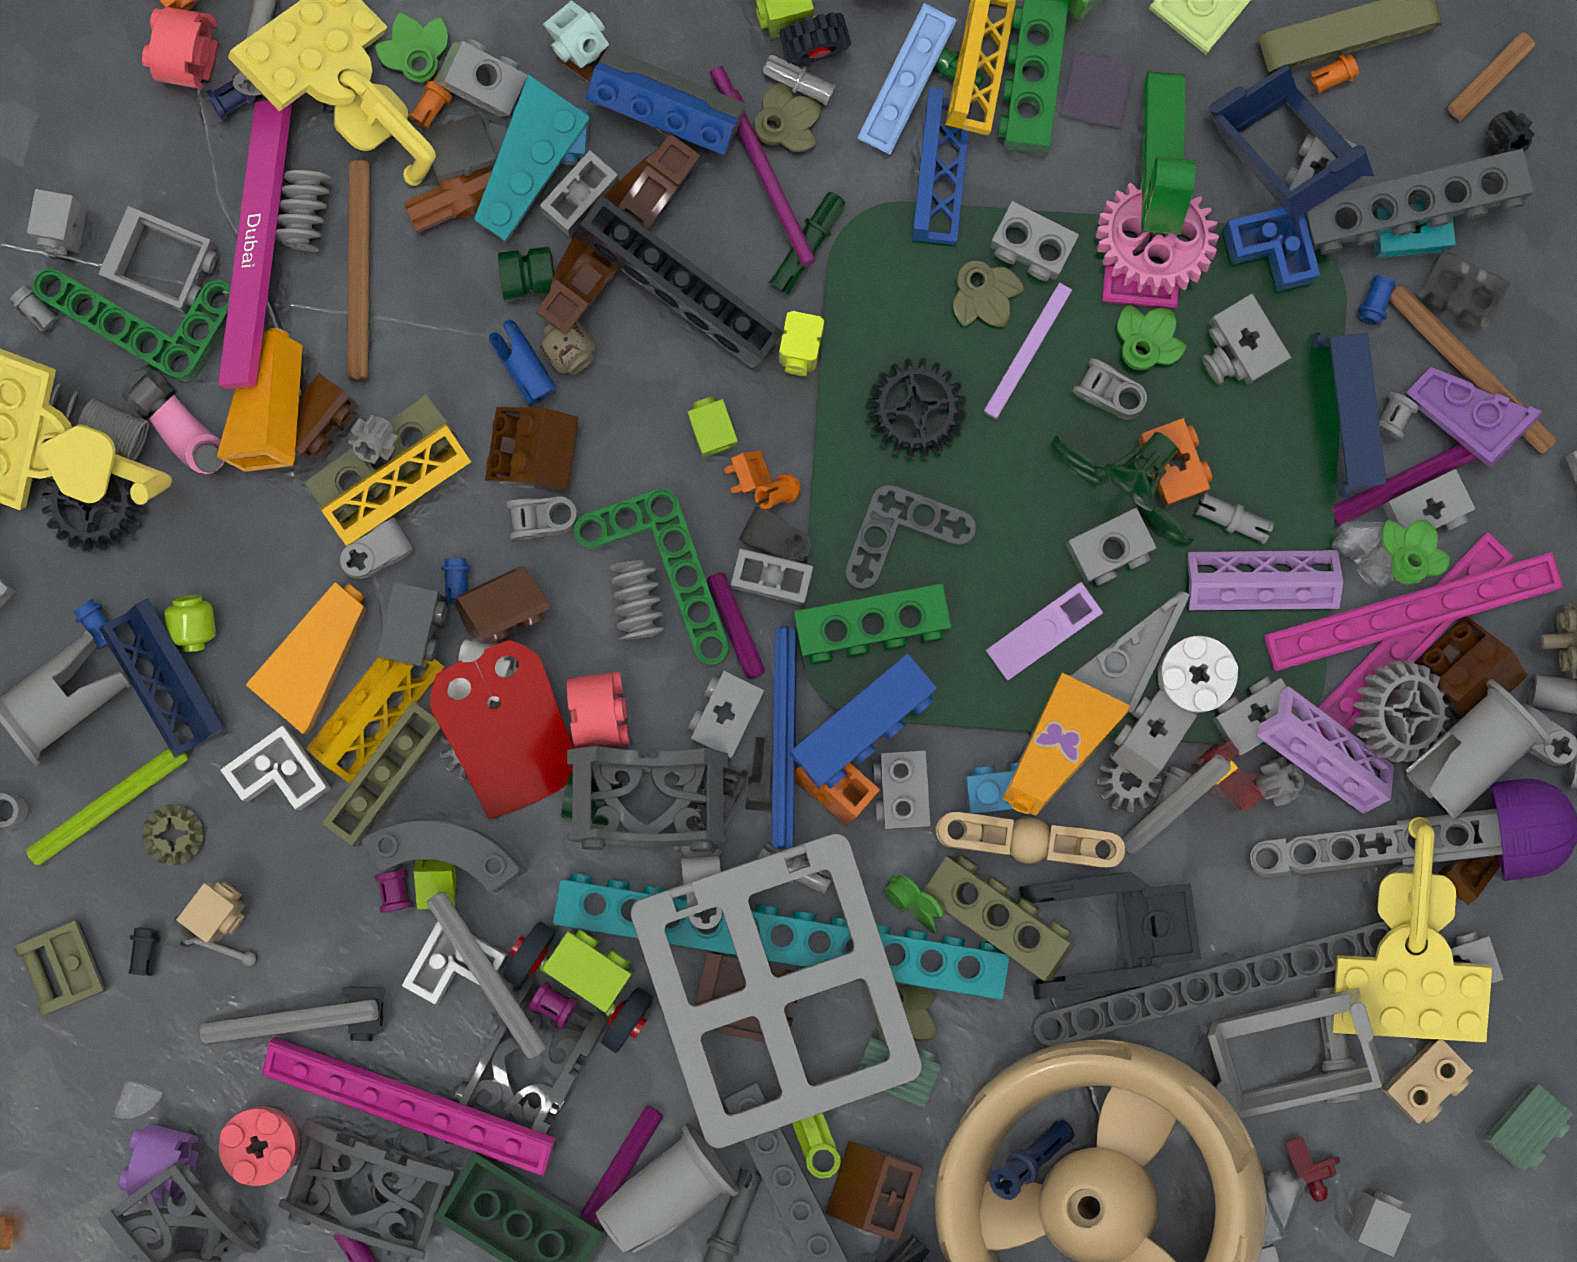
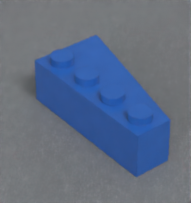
M907 653L791 750L789 755L818 789L824 784L832 788L847 775L843 769L854 759L858 764L862 763L877 750L872 745L882 735H885L889 740L906 726L902 719L912 710L918 716L935 701L931 695L937 687Z

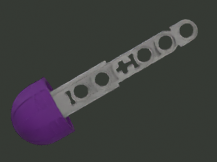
M1537 779L1494 782L1490 786L1492 809L1464 812L1454 820L1449 814L1423 817L1429 821L1435 833L1433 863L1498 855L1504 881L1539 877L1555 871L1567 861L1577 843V814L1571 801L1554 785ZM1412 819L1398 820L1397 825L1301 836L1296 837L1287 844L1286 838L1263 841L1255 845L1250 853L1251 866L1253 871L1263 878L1291 876L1290 870L1300 874H1309L1403 862V866L1414 865L1415 850L1408 844V838L1410 837L1408 826ZM1472 825H1479V844H1474L1475 832ZM1460 827L1467 832L1469 838L1464 845L1454 846L1447 841V832L1451 828ZM1383 837L1385 843L1392 844V846L1386 847L1385 854H1378L1376 848L1365 849L1366 857L1360 858L1358 839H1364V846L1375 845L1376 838ZM1347 841L1353 846L1354 853L1349 859L1340 860L1333 855L1332 848L1337 842ZM1301 846L1312 847L1316 852L1314 861L1310 864L1298 863L1294 857L1296 849ZM1265 850H1271L1277 854L1278 862L1273 868L1264 869L1257 864L1258 854Z

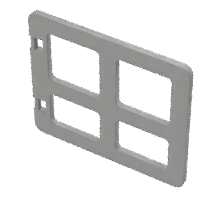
M835 833L691 881L690 883L637 900L633 904L631 919L703 1137L710 1146L723 1148L913 1081L919 1076L922 1069L921 1060L851 846L844 836ZM806 853L809 866L789 872L785 860ZM821 870H828L849 929L853 949L846 954L779 977L773 976L748 903L749 897L754 893ZM694 892L697 904L676 911L672 899ZM713 907H719L722 910L745 979V986L739 991L692 1006L688 1003L665 934V926L678 919ZM860 978L864 979L888 1048V1058L882 1062L816 1085L808 1084L784 1012L785 1006L790 1002ZM754 1016L758 1019L779 1082L781 1094L777 1099L729 1115L724 1112L701 1043V1036L707 1031Z

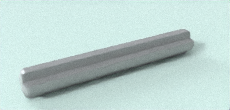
M1215 755L1122 838L1128 853L1136 854L1230 771V763L1222 755Z

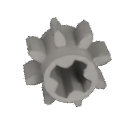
M371 415L367 422L359 418L351 429L353 434L348 443L353 445V452L363 461L376 463L379 456L388 460L395 450L394 443L398 439V435L393 434L392 425L382 417Z
M1285 757L1270 760L1268 764L1260 766L1262 772L1257 776L1256 785L1258 792L1264 799L1274 798V804L1278 807L1291 803L1293 799L1300 797L1298 791L1303 788L1304 778L1297 765H1287Z

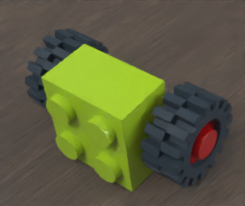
M755 0L757 6L755 10L761 30L767 28L770 39L780 36L785 57L789 64L796 65L800 62L801 64H806L809 61L816 62L821 58H829L832 54L837 55L841 53V50H846L851 46V40L842 13L835 14V12H831L827 15L823 13L818 14L816 17L814 16L812 0Z

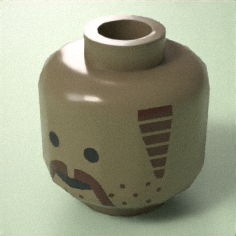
M579 321L574 324L567 335L557 330L551 324L544 328L543 333L545 337L540 343V350L558 373L569 372L571 375H575L593 362L595 358L593 356L596 347L595 342Z

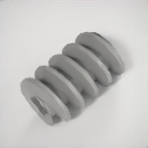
M292 170L284 173V180L291 185L281 188V194L288 198V200H282L279 203V209L286 214L278 215L277 224L284 229L276 230L275 239L281 242L284 246L297 250L319 251V248L310 244L309 241L310 239L321 238V233L312 229V225L324 223V219L314 213L315 210L326 209L327 207L317 197L318 195L329 194V190L321 186L320 181L331 180L330 176L311 170Z
M644 560L609 565L611 571L621 573L611 579V584L623 588L613 594V599L625 603L615 609L616 615L626 617L625 620L616 624L617 630L628 632V634L618 640L648 638L664 631V626L653 624V620L663 616L662 611L651 609V605L661 601V597L649 594L650 590L659 586V582L647 578L648 575L657 571V567L646 565Z

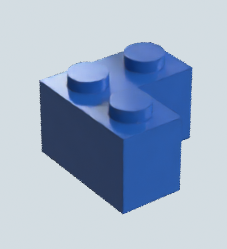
M1282 207L1228 220L1224 226L1223 233L1231 264L1268 256L1277 292L1312 284L1320 276L1305 214L1299 217L1300 221L1297 223Z

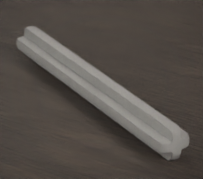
M440 892L427 901L428 907L527 1058L532 1059L545 1050V1044L446 893Z
M366 1000L209 1022L200 1025V1039L203 1043L208 1044L376 1020L379 1012L375 1000Z

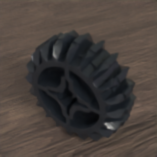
M906 358L904 360L905 371L902 372L896 363H892L890 365V370L893 374L892 378L884 372H880L878 375L884 387L877 384H872L870 387V391L879 396V398H867L866 406L877 408V411L868 413L866 419L871 422L879 420V424L871 429L872 435H878L883 431L886 433L880 441L882 447L887 446L891 440L896 442L892 451L894 455H898L901 447L905 446L908 447L907 459H913L915 448H920L921 457L927 459L929 456L928 446L931 445L937 454H941L943 452L940 443L941 439L950 446L955 442V439L948 431L961 433L963 430V426L955 422L954 419H965L967 417L966 411L956 409V406L965 404L967 399L966 396L954 397L953 395L962 388V384L960 382H955L950 386L947 384L953 376L951 370L946 371L942 377L937 375L941 365L939 362H935L932 370L928 371L925 370V358H920L918 369H913L911 359ZM917 380L931 383L940 390L944 398L938 399V397L925 396L921 392ZM906 382L907 398L903 402L895 404L894 407L885 408V401L889 393L900 383ZM913 392L919 406L928 407L927 411L922 410V416L919 421L920 426L915 413L905 410L906 406L911 407ZM947 409V418L943 426L932 435L927 436L926 418L931 414L938 413L939 410ZM895 418V420L908 421L913 427L916 438L899 433L890 424L889 419Z
M111 473L110 476L119 487L121 500L107 497L105 494L100 500L107 504L94 505L92 511H90V507L75 498L63 494L57 483L53 479L48 478L46 484L54 488L53 493H42V499L52 502V505L42 508V514L47 516L55 515V517L50 519L46 525L51 530L60 527L56 533V539L63 541L69 537L68 547L76 549L81 543L82 551L90 553L95 542L98 552L103 553L106 552L107 548L106 540L113 547L117 548L120 546V541L117 538L119 533L127 539H130L132 536L131 532L126 529L128 523L137 527L140 525V521L132 517L133 511L144 512V506L134 503L131 498L130 490L135 482ZM65 505L79 508L81 522L84 523L83 532L78 531L70 523ZM119 511L117 517L109 526L95 532L96 527H99L101 518L105 514L110 512L117 513Z

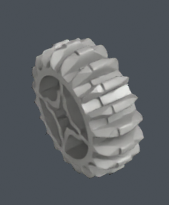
M1392 661L1387 666L1375 668L1376 675L1364 677L1368 687L1357 689L1362 696V700L1352 704L1357 709H1360V715L1356 716L1353 721L1362 724V728L1358 731L1357 735L1361 738H1367L1364 747H1367L1369 750H1375L1376 756L1397 763L1401 761L1414 762L1438 741L1437 736H1443L1446 733L1442 727L1443 723L1452 719L1445 715V708L1452 705V703L1448 700H1443L1445 693L1437 688L1440 677L1436 674H1430V668L1424 665H1417L1412 661H1404L1403 663ZM1394 709H1402V711H1408L1410 712V715H1404L1403 713L1395 712Z

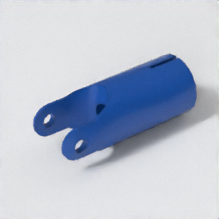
M506 320L504 322V329L511 339L512 350L498 333H491L489 341L527 404L533 406L551 396L558 388L519 326L513 320Z

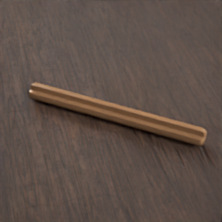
M352 160L349 163L347 376L350 380L354 381L367 380L370 164L366 160Z
M1399 285L1391 293L1389 301L1470 383H1473L1475 388L1495 396L1497 393L1510 398V402L1525 407L1405 285ZM1539 420L1522 435L1542 454L1547 452L1557 441L1556 437Z

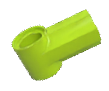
M822 1112L792 1123L810 1173L822 1179L834 1175L840 1168L842 1160L824 1113ZM828 1150L832 1153L835 1163L831 1170L823 1172L815 1167L813 1158L817 1151Z

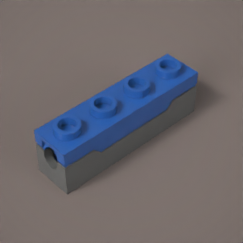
M607 48L596 65L586 99L722 155H725L737 133L746 106L744 102L611 48Z

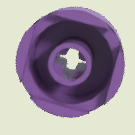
M149 1124L144 1130L136 1129L131 1137L129 1146L133 1154L129 1167H125L122 1171L119 1188L126 1190L128 1197H130L173 1163L179 1161L184 1166L190 1164L196 1171L199 1152L192 1150V1143H199L198 1137L155 1124ZM171 1178L152 1192V1197L157 1206L167 1208L164 1202V1192L166 1189H168L173 1199H177L180 1192L183 1193L181 1187ZM143 1198L141 1200L142 1202L147 1203L146 1198Z

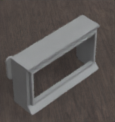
M1355 988L1212 1021L1208 1039L1222 1081L1218 1083L1216 1088L1232 1105L1240 1119L1382 1087L1385 1073L1382 1070L1374 1044L1373 1029L1366 1006L1361 1000L1360 989ZM1346 1011L1351 1012L1367 1065L1251 1091H1242L1228 1046V1038Z

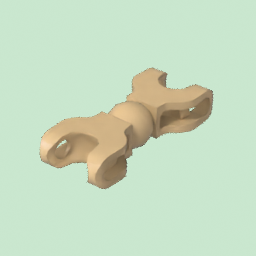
M951 812L943 815L935 827L937 840L946 847L1011 855L1016 861L1024 864H1036L1042 860L1108 868L1118 865L1125 855L1124 842L1121 837L1114 833L1048 825L1042 819L1034 816H1024L1014 821L1012 819ZM952 821L960 822L964 827V834L958 840L952 839L948 834L947 828ZM1100 841H1104L1109 846L1110 852L1105 859L1099 858L1096 854L1095 848Z

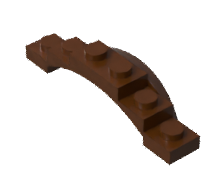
M670 133L655 153L648 155L631 169L604 197L649 230L654 224L655 219L676 193L679 185L700 159V155ZM574 235L555 271L551 283V291L536 310V314L567 335L605 285L612 280L619 268Z

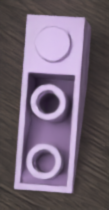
M1080 582L985 651L1008 681L1099 617L1103 612L1082 582Z

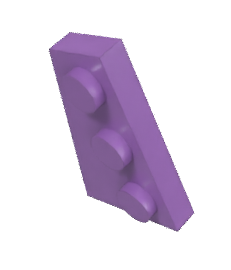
M1430 367L1405 395V397L1411 399L1420 407L1419 410L1489 468L1517 442L1542 414L1541 410L1531 406L1526 408L1510 402V398L1498 393L1495 396L1475 388L1473 383Z

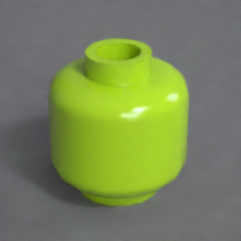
M187 595L172 599V605L165 609L166 630L174 644L182 646L183 652L205 649V642L210 641L216 636L213 607L211 603L202 600L201 595Z

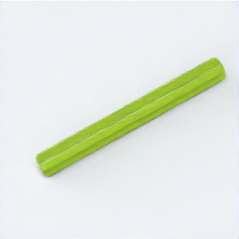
M167 748L28 847L26 853L35 865H41L185 763L188 760L187 753L185 752L174 758L170 749Z

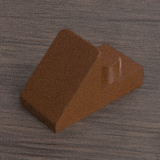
M1478 834L1474 836V844L1480 843ZM1498 855L1449 861L1437 874L1449 878L1456 888V897L1469 905L1479 897L1499 869Z

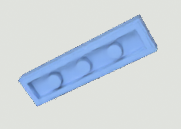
M925 3L923 4L857 137L858 139L889 155L892 154L958 21L957 19Z

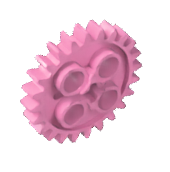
M1129 183L1126 195L1117 190L1113 199L1114 202L1107 201L1104 208L1105 213H1101L1098 224L1100 226L1097 229L1096 238L1101 241H1099L1097 251L1106 253L1102 262L1103 265L1115 264L1111 275L1115 277L1122 273L1125 274L1124 286L1129 285L1133 280L1137 281V289L1140 293L1146 285H1151L1153 295H1157L1160 286H1164L1168 294H1172L1175 283L1183 290H1186L1189 279L1197 283L1201 277V271L1207 272L1209 270L1210 260H1214L1217 251L1214 246L1217 245L1219 235L1213 233L1215 232L1217 221L1208 220L1212 209L1199 208L1203 199L1201 196L1190 200L1180 235L1190 238L1191 241L1189 242L1179 240L1176 237L1177 234H1165L1163 237L1162 233L1142 232V183L1139 190L1132 183ZM1131 231L1137 234L1138 237L1130 238L1123 232ZM1150 236H1152L1153 239H1152V241L1149 243ZM1141 249H1142V250L1144 249V251H1143L1140 255H1138V256H1134V255H1133V254L1139 252ZM1159 257L1164 261V263L1156 264L1152 262L1149 258Z

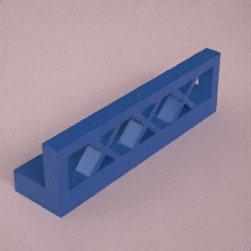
M929 87L912 241L957 245L969 131L956 127L950 131L941 121L942 109L949 108L950 99L943 98L944 88ZM972 103L970 104L969 112L966 117L968 119H970ZM939 130L945 135L941 139H939ZM961 132L960 142L955 138V135ZM950 141L958 150L959 156L946 166L937 156V149ZM937 165L941 171L935 175V167ZM957 167V174L955 177L951 171ZM946 176L955 186V193L942 202L933 191V185ZM933 200L937 206L931 210V203ZM953 202V211L951 212L947 206ZM940 211L951 221L950 234L928 232L930 219Z

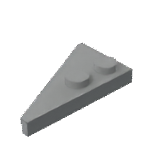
M1180 591L1072 674L1071 677L1130 705L1128 712L1132 714L1190 594Z

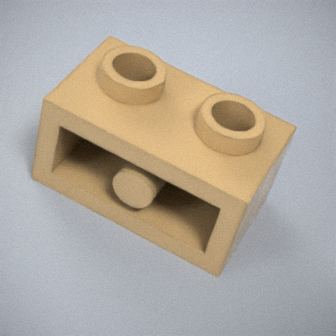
M226 882L204 883L176 921L206 943L219 942L227 933L233 934L242 923L245 916L241 912L246 905L239 900L242 894Z
M1430 1039L1381 1090L1412 1122L1420 1124L1424 1120L1428 1123L1441 1112L1443 1107L1440 1103L1449 1094L1454 1097L1469 1084L1470 1081L1467 1077L1473 1070L1444 1040Z

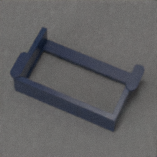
M1287 65L1248 90H1245L1244 87L1234 88L1213 102L1209 107L1220 137L1297 223L1300 221V216L1360 177L1374 176L1366 148L1362 145L1352 148L1298 90L1292 72ZM1284 103L1295 112L1336 157L1335 160L1329 163L1327 168L1292 191L1239 134Z
M1320 332L1311 334L1313 349L1330 347L1346 472L1345 481L1335 482V489H1338L1339 497H1349V489L1387 484L1368 332L1325 339L1321 338Z

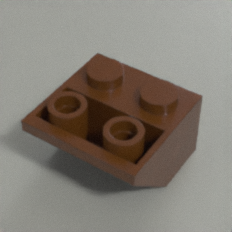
M320 373L301 394L298 404L295 451L311 464L316 458L322 460L329 453L334 445L331 439L339 429L345 431L349 428L357 417L355 410L358 407L356 402L346 392Z
M496 407L485 480L543 490H567L578 416L548 408Z
M517 567L452 598L470 639H487L489 644L509 636L508 628L514 625L517 627L523 625L524 628L544 619L542 612L551 608L548 600L526 567Z
M1468 616L1460 619L1415 661L1417 665H1424L1430 668V674H1436L1440 677L1437 688L1445 693L1443 700H1448L1452 703L1449 708L1461 718L1487 695L1488 687L1486 682L1489 679H1493L1510 693L1528 676L1514 651Z
M849 1141L825 1214L862 1230L899 1242L923 1168L921 1164Z

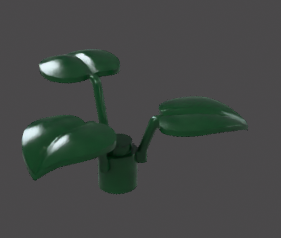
M1155 432L1142 448L1136 446L1129 454L1113 464L1107 463L1104 467L1096 466L1095 462L1087 455L1061 442L1058 435L1052 439L1063 460L1080 477L1100 485L1103 482L1102 477L1107 476L1117 488L1124 491L1136 503L1141 517L1152 529L1174 541L1186 544L1193 542L1194 539L1188 538L1179 522L1168 512L1156 506L1153 499L1161 478L1167 472L1164 468L1179 451L1177 446L1167 436L1160 432ZM1134 458H1137V460L1134 462V465L1137 469H1128L1121 467L1129 461L1133 460ZM1155 474L1151 485H1149L1147 477L1151 478Z

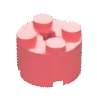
M171 7L154 9L150 20L152 30L150 44H146L142 52L143 66L150 67L151 75L155 81L202 89L204 85L201 83V80L209 81L216 63L218 40L211 39V29L218 30L216 19L211 14Z
M620 671L567 679L568 709L571 710L572 722L570 725L575 749L590 746L607 748L630 746L627 724L622 725L621 722L628 719L626 697H618V694L623 693Z
M269 1106L253 1107L234 1116L221 1131L219 1140V1156L225 1170L238 1183L251 1186L267 1185L286 1175L295 1165L301 1149V1135L294 1120L286 1113ZM256 1136L259 1141L266 1140L268 1143V1147L263 1150V1155L260 1151H254L252 1144L257 1142Z

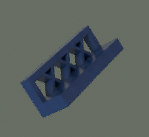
M148 598L135 604L126 614L103 624L99 628L174 758L211 740L224 728ZM128 623L136 636L134 645L131 646L120 642L114 629ZM137 656L149 660L153 665L152 679L139 675L135 668ZM156 689L170 694L173 699L171 711L157 706L154 700ZM175 721L188 725L195 738L180 745L173 733Z

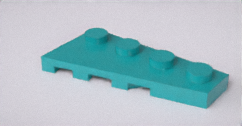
M529 74L474 218L477 223L505 242L510 238L591 120L587 114Z

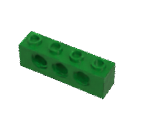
M1023 0L1022 6H1015L1012 28L1019 29L1017 43L1010 42L1007 64L1014 65L1013 78L1005 79L1003 100L1009 101L1008 115L1001 114L998 137H1004L1003 149L1048 154L1052 136L1069 1ZM1033 31L1042 32L1046 36L1047 42L1040 46L1033 45L1028 40L1027 35ZM1028 67L1037 68L1042 74V79L1037 82H1030L1024 78L1022 71ZM1024 103L1032 104L1037 109L1038 114L1033 118H1024L1019 114L1018 106Z
M943 583L794 611L802 658L810 657L811 663L832 660L833 652L847 650L848 656L869 653V646L884 643L885 649L906 646V639L921 636L922 642L939 640L944 638V631L951 629ZM914 608L918 611L920 623L916 627L908 628L901 624L899 613L903 609ZM877 615L882 619L884 627L879 634L870 635L864 631L862 620L866 616ZM831 622H840L845 626L847 635L843 640L833 642L826 637L825 627Z

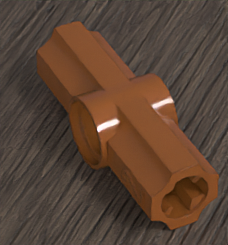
M494 165L475 170L469 176L463 174L443 180L439 183V187L403 202L416 232L420 233L451 218L456 220L476 213Z

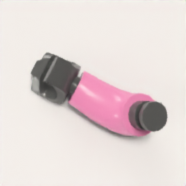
M147 364L139 371L135 369L125 379L126 385L121 396L143 419L151 411L154 412L149 418L150 423L169 449L186 466L202 474L214 473L220 469L225 462L216 457L221 439L194 417L175 395L169 400L166 399L174 388L154 367Z

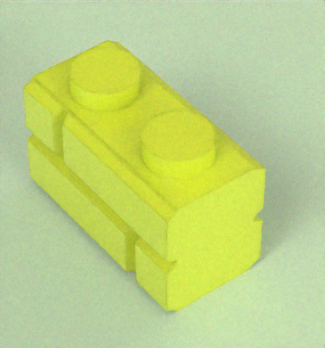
M796 311L787 313L784 335L782 336L779 350V363L785 367L786 373L807 376V371L812 372L816 370L824 330V319L821 316Z

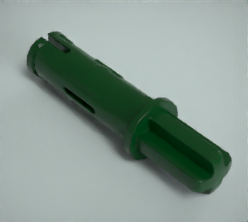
M828 192L811 219L806 218L804 221L806 226L802 232L813 255L823 239L830 237L831 233L829 230L845 206L843 198L833 192ZM793 246L772 279L768 282L788 296L806 268L802 267Z

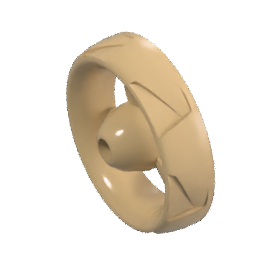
M1104 1039L1074 1041L1044 1048L1019 1059L989 1081L975 1096L973 1103L951 1136L941 1158L936 1178L934 1200L935 1223L940 1249L948 1262H1000L996 1251L1023 1246L1047 1235L1051 1243L1062 1254L1077 1262H1177L1169 1253L1150 1239L1158 1220L1159 1198L1154 1181L1145 1169V1166L1155 1157L1169 1138L1177 1119L1199 1147L1208 1166L1215 1196L1214 1230L1204 1262H1259L1266 1230L1267 1203L1264 1177L1256 1148L1244 1123L1222 1093L1204 1076L1166 1053L1135 1043ZM1087 1086L1111 1087L1102 1105L1097 1129V1146L1095 1148L1081 1149L1068 1154L1051 1168L1043 1184L1036 1182L1028 1185L1024 1184L1019 1195L1012 1200L1002 1199L993 1192L988 1179L995 1156L1010 1130L1026 1113L1046 1099L1068 1090ZM1093 1198L1099 1201V1215H1096L1091 1209Z

